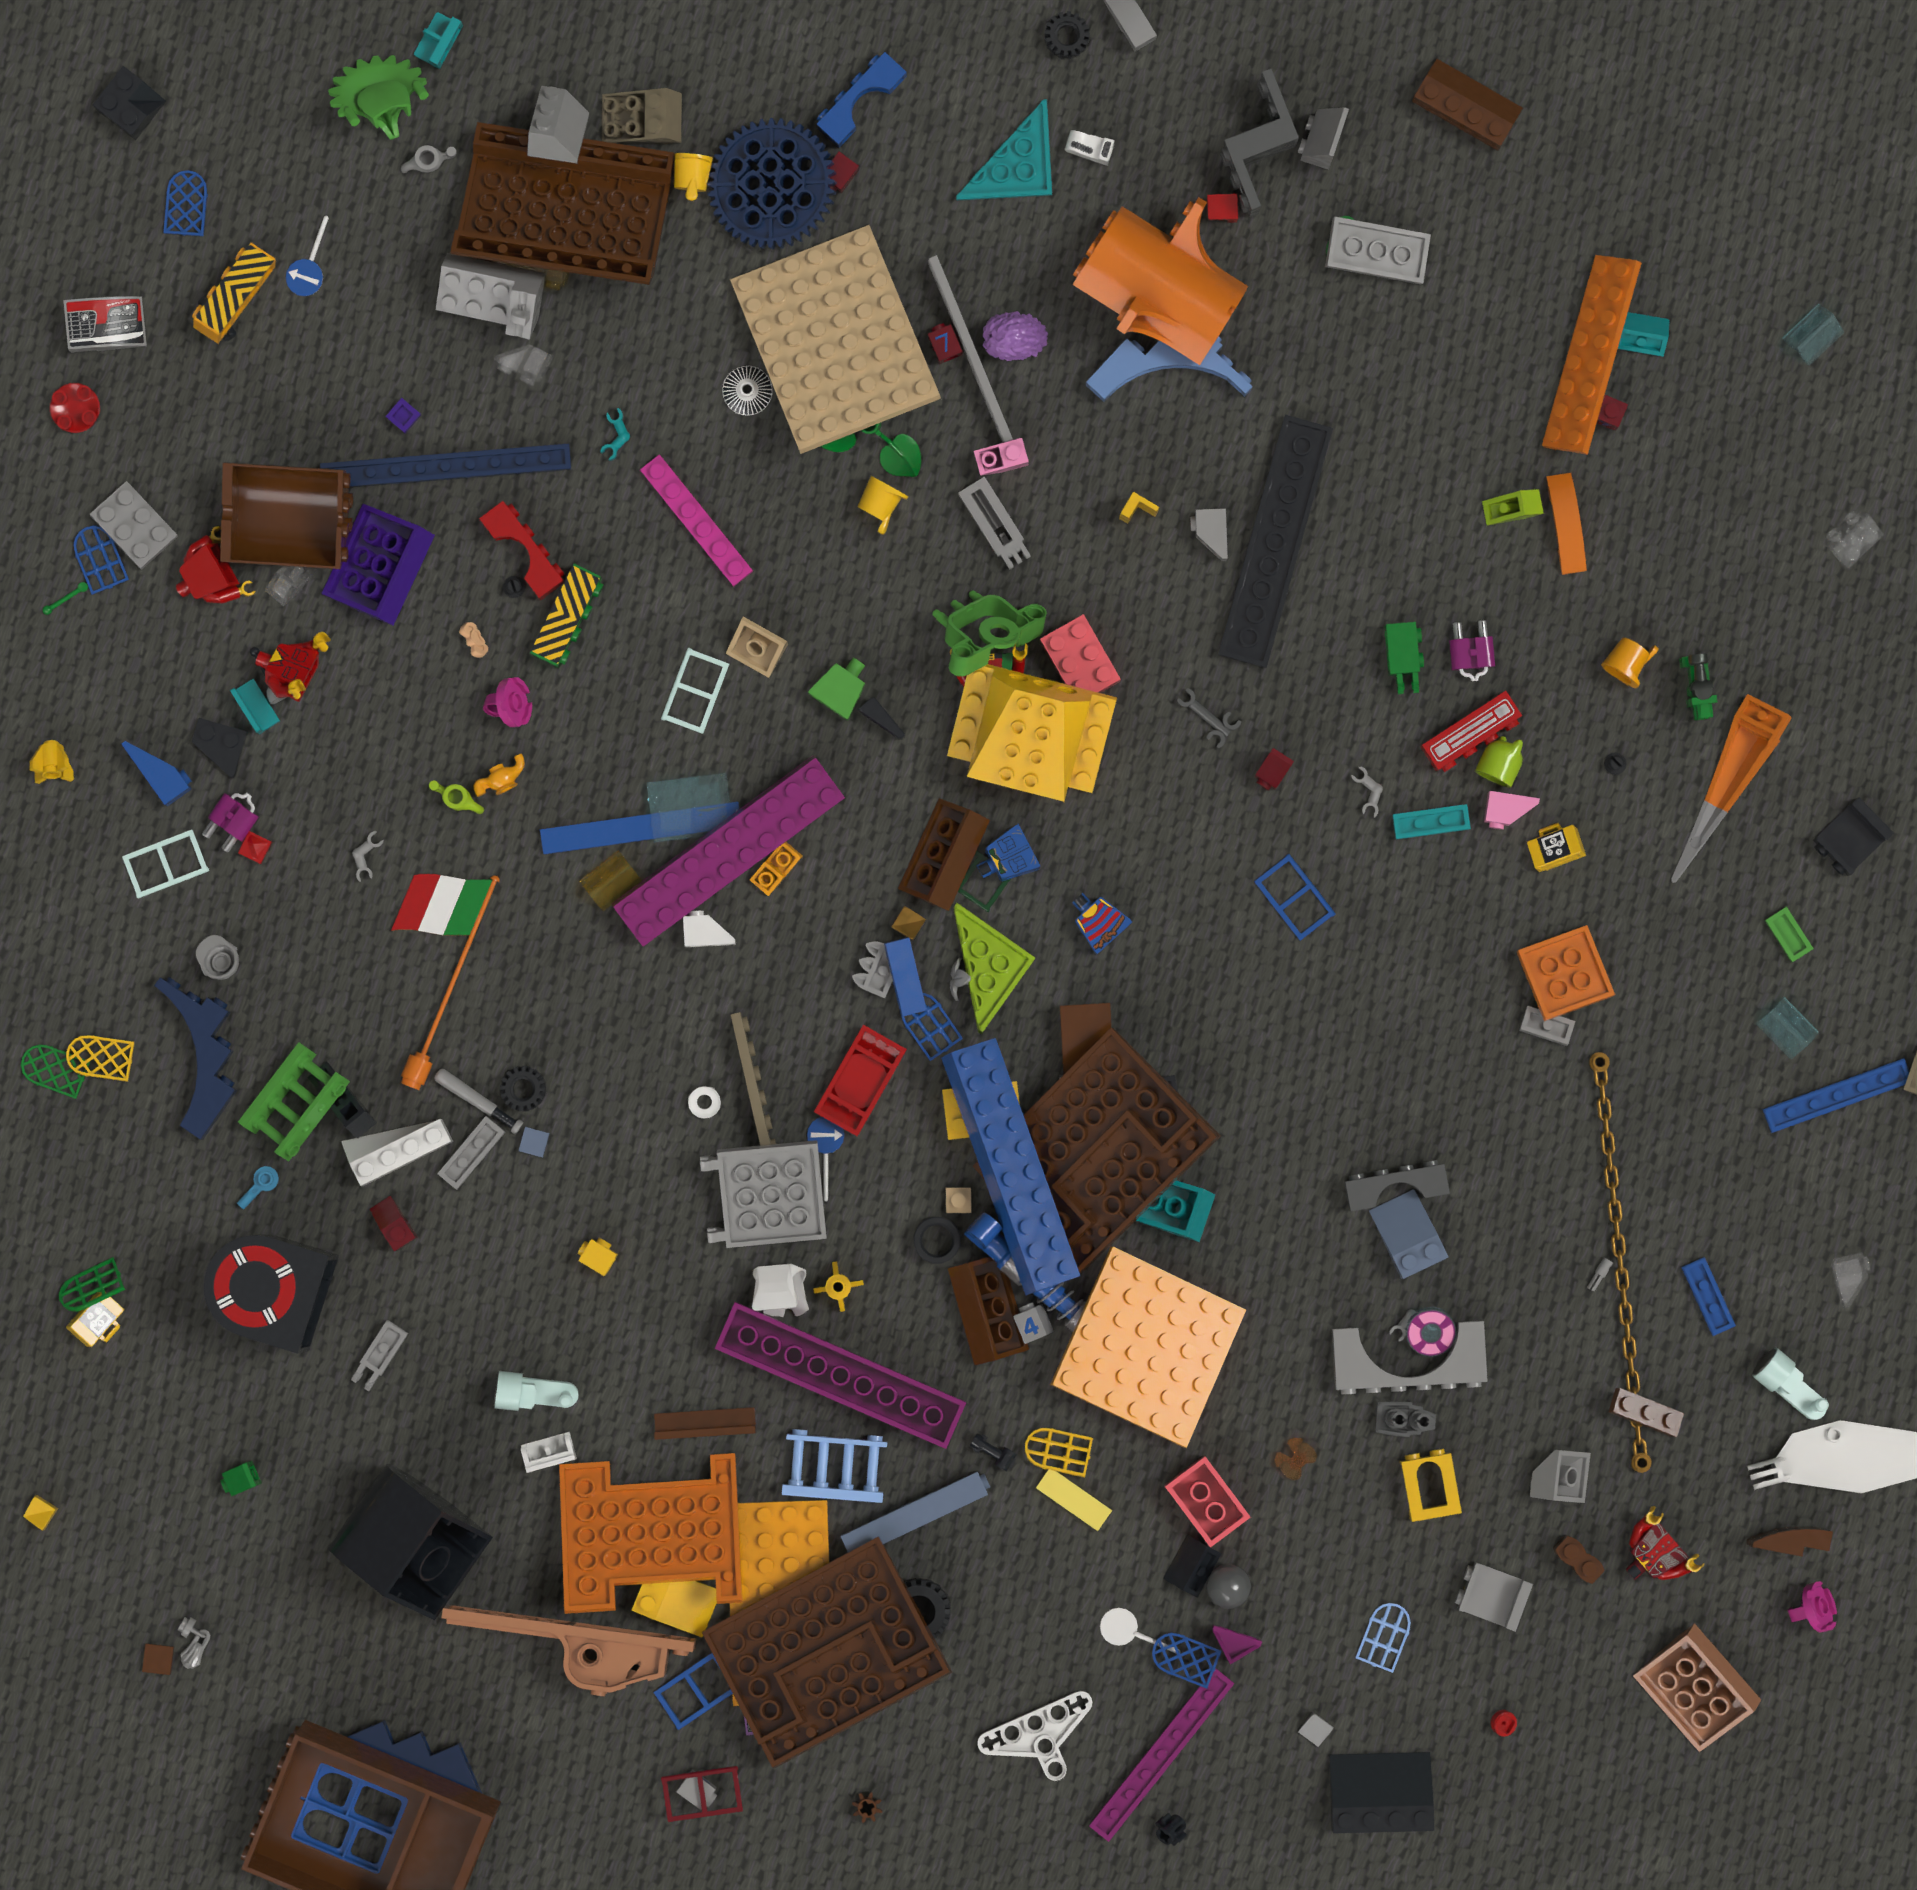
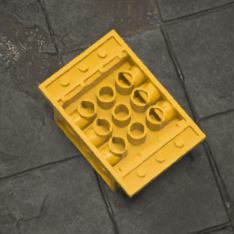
M987 664L967 675L947 756L970 762L967 777L1059 801H1065L1068 787L1093 793L1117 697Z

